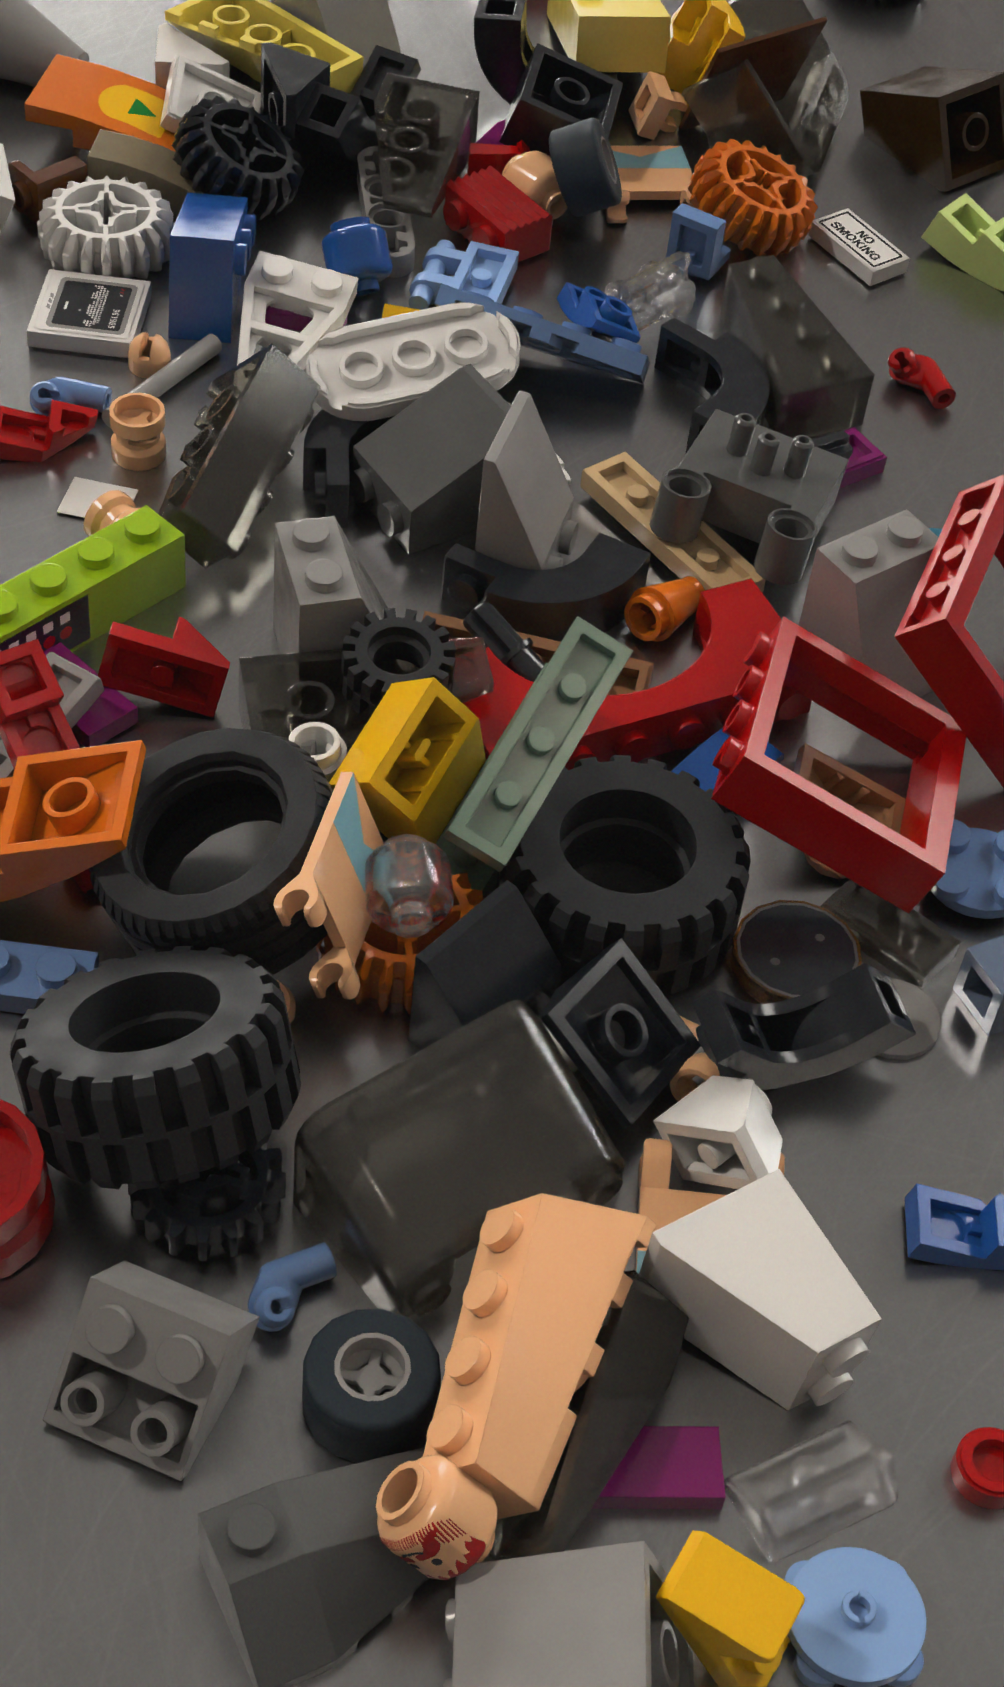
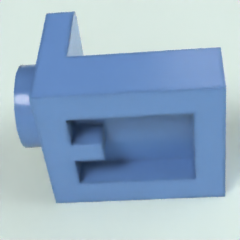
M682 203L672 215L665 263L680 268L689 275L709 280L729 259L730 248L722 245L726 220Z

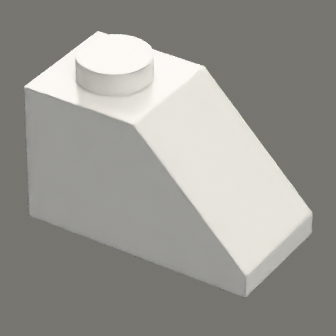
M713 1075L653 1120L661 1138L672 1143V1159L683 1180L740 1189L778 1170L783 1139L771 1116L772 1105L766 1094L755 1084L754 1080Z

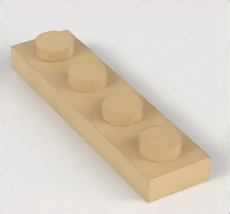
M620 453L582 470L580 487L680 579L687 576L694 577L702 584L704 590L752 578L763 593L766 579L762 578L752 564L704 521L701 522L697 538L685 544L665 541L653 533L649 523L660 482L628 453Z

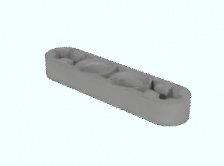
M374 146L365 148L357 157L356 177L362 216L369 217L370 223L381 226L386 232L389 248H395V252H390L393 269L388 277H403L410 274L414 269L415 238L401 159L398 153L386 147ZM376 171H381L382 174H376ZM381 224H391L394 226H385Z

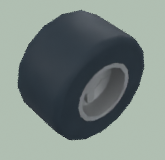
M588 118L551 131L549 150L561 194L570 212L576 217H581L620 204L622 190L618 168L609 139L600 121L596 118Z
M384 1309L354 1310L327 1323L313 1337L303 1360V1416L314 1438L335 1456L356 1463L413 1450L427 1436V1430L433 1419L441 1386L440 1356L428 1333L408 1317Z

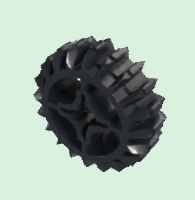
M217 95L212 101L202 98L198 105L192 106L190 111L184 114L172 143L176 151L173 160L182 166L180 175L183 178L192 180L193 191H201L203 194L247 197V214L256 215V219L259 221L266 215L275 217L279 211L284 210L287 203L290 204L298 192L297 188L302 181L301 177L305 172L300 165L303 156L294 150L296 142L292 138L284 136L283 126L275 125L269 120V114L261 115L255 111L252 104L248 107L242 106L234 97L227 102Z

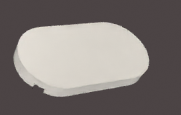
M469 302L451 303L348 325L332 330L318 341V347L312 354L310 352L306 361L307 386L314 401L322 409L336 417L352 421H372L395 416L457 369L471 364L498 391L509 383L517 372L520 360V337L515 326L507 317L497 311L496 316L491 313L484 312L483 305Z

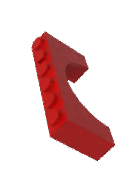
M752 578L700 592L693 628V635L702 653L700 657L684 672L658 686L633 693L607 695L566 763L565 767L567 770L573 769L574 763L578 760L596 757L598 762H607L611 760L613 755L631 756V762L638 763L643 759L674 750L691 748L696 744L705 742L723 728L729 714L739 702V700L733 697V692L740 678L749 667L743 663V659L753 647L755 637L760 632L769 636L781 620L778 613ZM489 647L455 655L456 661L451 691L455 697L479 718L486 760L534 683L504 665ZM783 684L773 722L790 720L801 714L808 713L812 701Z

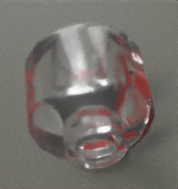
M409 834L394 836L374 849L365 863L366 910L372 922L387 932L405 938L420 937L443 924L451 915L454 902L451 865L445 851L423 837Z

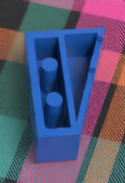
M187 193L170 234L168 338L200 341L208 334H214L221 342L231 343L241 277L246 275L247 260L250 261L251 248L255 245L256 215L247 214V197Z

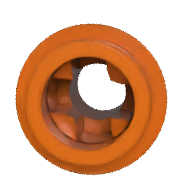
M687 576L682 579L638 588L633 592L625 606L624 616L629 630L643 641L660 642L666 640L697 611L700 592L705 591L704 587L696 578Z

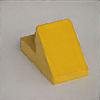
M692 1530L655 1596L718 1687H767L773 1673L781 1663L782 1656L790 1642L788 1633L805 1602V1596L795 1586L707 1532Z

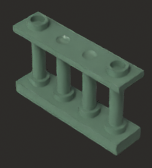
M576 617L549 663H545L427 857L426 863L428 865L435 866L447 860L448 866L451 869L450 876L467 873L471 889L482 891L495 869L499 872L503 870L633 652L632 649L582 618Z

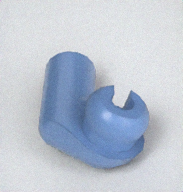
M60 376L36 383L30 391L29 398L34 412L45 416L49 414L52 400L97 409L98 412L102 413L103 410L110 406L112 390L109 386Z
M322 1242L262 1265L247 1302L248 1312L260 1317L257 1327L269 1332L283 1329L294 1317L302 1289L337 1276L335 1260L329 1246Z

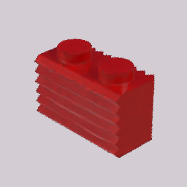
M491 165L486 170L481 168L478 173L473 171L470 176L466 173L462 179L459 176L455 181L450 179L446 184L445 204L443 206L445 223L451 230L457 231V234H462L463 239H468L469 244L471 241L519 251L518 262L549 250L553 216Z

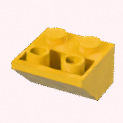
M435 677L392 683L329 784L334 790L341 772H354L378 830L413 860L421 852L426 860L486 761L479 718Z

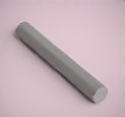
M208 334L128 393H145L159 398L222 351L221 341L214 334ZM109 407L102 412L103 421L108 427H110Z

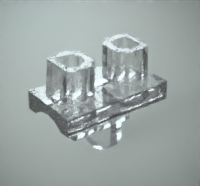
M677 251L659 262L650 261L641 266L639 272L626 280L617 279L606 285L605 294L618 298L630 307L639 332L666 317L680 319L691 311L693 302L696 301L695 284L688 279V267L691 262L690 253Z

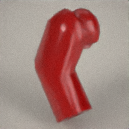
M901 347L891 352L887 362L889 373L898 384L923 391L936 409H944L953 403L956 398V392L933 359L924 355L914 354L910 348Z

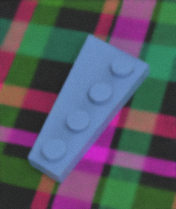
M442 283L440 284L434 303L436 307L460 302L483 305L484 312L496 316L497 311L513 323L520 337V346L644 384L650 363L647 355L640 353L642 346L635 342L619 337H612L611 342H607L591 336L592 330L567 321H563L562 325L542 319L543 315L520 306H513L511 308L496 303L493 299L482 294L466 290L462 291Z

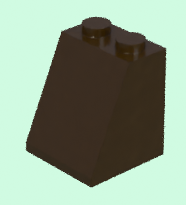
M924 66L860 90L864 136L939 191L947 192L1004 169V72Z

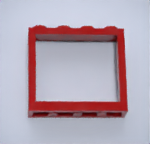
M1003 474L958 493L894 637L1004 788V682L964 626L993 555L996 556L1004 568Z
M783 616L769 636L760 632L755 637L753 647L743 659V663L749 667L740 678L733 692V697L739 700V702L735 705L723 726L722 732L729 737L721 746L712 764L720 770L711 799L909 914L946 872L967 736H965L951 715ZM783 684L913 760L900 833L890 829L764 755Z

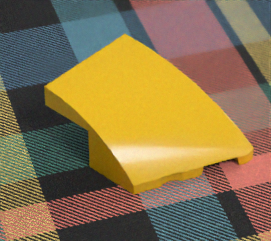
M684 0L682 6L671 18L666 73L657 74L665 76L670 89L682 94L687 106H689L716 50L744 41L746 37L738 16L726 0Z

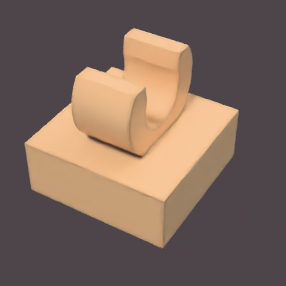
M649 71L628 111L638 136L654 140L660 129L664 132H675L677 129L673 117L668 115L670 110L678 109L686 112L688 106L680 93L670 90L665 76Z

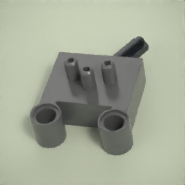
M715 409L679 465L663 473L649 523L650 528L656 536L665 541L685 544L697 538L701 522L704 521L760 543L754 560V568L762 578L779 585L797 583L803 577L815 537L835 503L849 458L853 453V447L849 443L850 436L840 430L815 439H811L806 435H798L792 438L756 424V419L748 413H740L734 416Z

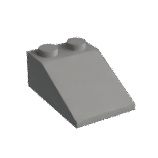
M519 390L483 461L475 551L518 568L529 570L559 568L563 565L561 555H571L578 535L579 523L571 521L574 496L531 394Z

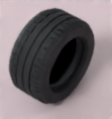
M226 728L200 732L175 741L144 760L126 849L89 868L93 890L99 898L101 905L136 955L138 951L156 948L157 952L173 951L174 946H193L197 951H206L209 947L226 949L233 957L243 954L253 959L272 975L303 958L328 934L323 924L319 927H310L304 916V909L299 910L292 916L290 926H282L273 904L278 892L300 874L333 789L315 759L307 751L301 749L295 742L269 732ZM269 820L281 824L280 834L266 857L238 880L206 893L177 895L168 892L171 878L184 858L211 835L245 822Z

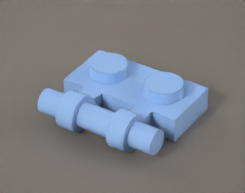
M440 240L435 247L427 251L422 263L424 271L419 272L411 283L409 289L411 295L409 299L410 308L428 309L429 305L435 303L441 283L462 291L466 290L482 294L493 299L494 302L502 304L518 268L519 251L471 241L465 252L456 250L454 244L449 240Z

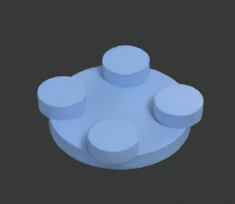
M838 1547L823 1551L809 1560L796 1562L788 1569L784 1580L795 1586L805 1596V1602L788 1633L797 1651L794 1658V1670L804 1685L807 1687H833L839 1684L846 1687H879L888 1684L892 1687H907L917 1680L924 1664L921 1648L926 1635V1611L918 1589L900 1564L867 1549Z

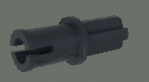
M484 602L477 605L463 620L466 630L483 648L489 647L494 655L512 671L527 680L535 681L545 663L532 650L531 646L534 642L530 638L523 640L491 603Z

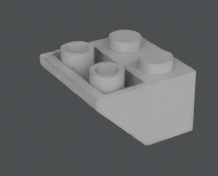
M124 1260L90 1277L42 1421L181 1481L187 1476L236 1387L260 1317Z

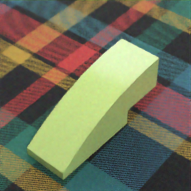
M965 193L937 213L921 238L944 258L967 274L1004 292V217L996 222Z

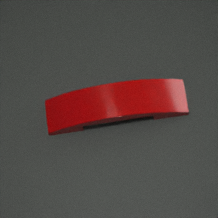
M38 639L0 652V736L14 770L19 756L80 748L60 706L64 693ZM89 869L73 876V879L84 894L94 891Z

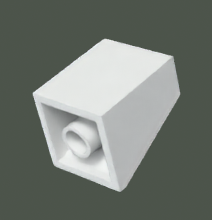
M780 1169L652 1232L632 1293L640 1308L788 1411L810 1399L813 1400L816 1406L824 1405L849 1389L854 1382L851 1374L854 1368L870 1354L867 1345L882 1319Z

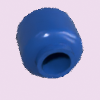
M365 216L347 218L331 224V232L322 240V252L326 269L358 277L357 294L355 297L378 292L380 290L378 282L390 276L393 269L385 230L377 224L370 223V218Z

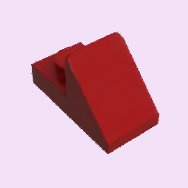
M178 616L172 638L113 621L97 676L101 678L103 686L214 718L230 662L183 617Z

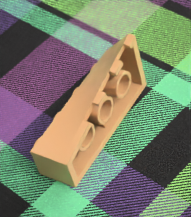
M544 1193L488 1210L486 1213L485 1221L480 1229V1240L469 1282L463 1294V1304L451 1350L446 1358L445 1373L433 1419L427 1430V1441L423 1456L441 1455L447 1457L460 1469L488 1488L493 1493L498 1509L497 1520L539 1511L577 1419V1415L568 1409L572 1396L584 1384L587 1378L594 1377L605 1350L595 1343L609 1307L622 1308L633 1280L624 1271L634 1246L636 1248H647L652 1232L655 1229L656 1223L648 1216Z

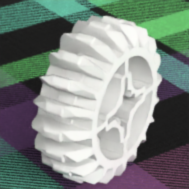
M106 175L104 179L94 180L87 176L85 182L82 183L68 181L67 189H53L52 197L43 200V209L39 212L40 220L37 221L38 237L40 238V247L43 250L44 258L52 262L54 270L128 279L137 277L143 280L147 279L149 271H161L163 263L170 260V234L175 224L173 222L170 202L162 199L160 191L155 189L148 190L145 182L132 184L129 182L128 177L120 180H111Z

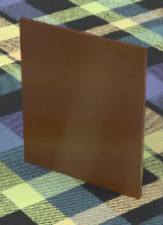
M821 17L718 48L678 126L679 130L683 131L783 100L826 25L827 17Z

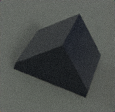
M271 42L261 43V115L269 114V120L273 124L283 126L284 136L292 138L296 142L294 150L303 156L300 165L305 170L324 151L314 148L305 142L296 122L317 82L330 87V63Z

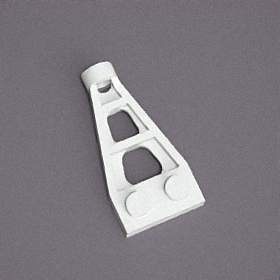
M259 251L244 283L236 378L226 397L227 406L234 415L246 421H259L267 415L269 408L306 368L310 352L312 354L318 347V341L330 331L343 327L357 294L358 277L292 260L284 256ZM268 306L313 318L301 332L265 323ZM257 345L289 353L282 366L253 359ZM245 393L251 394L257 399L250 398Z

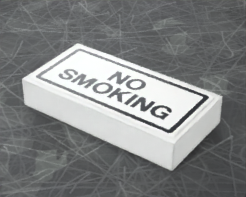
M849 208L818 218L811 223L812 228L808 235L867 285L872 286L907 273L910 258Z

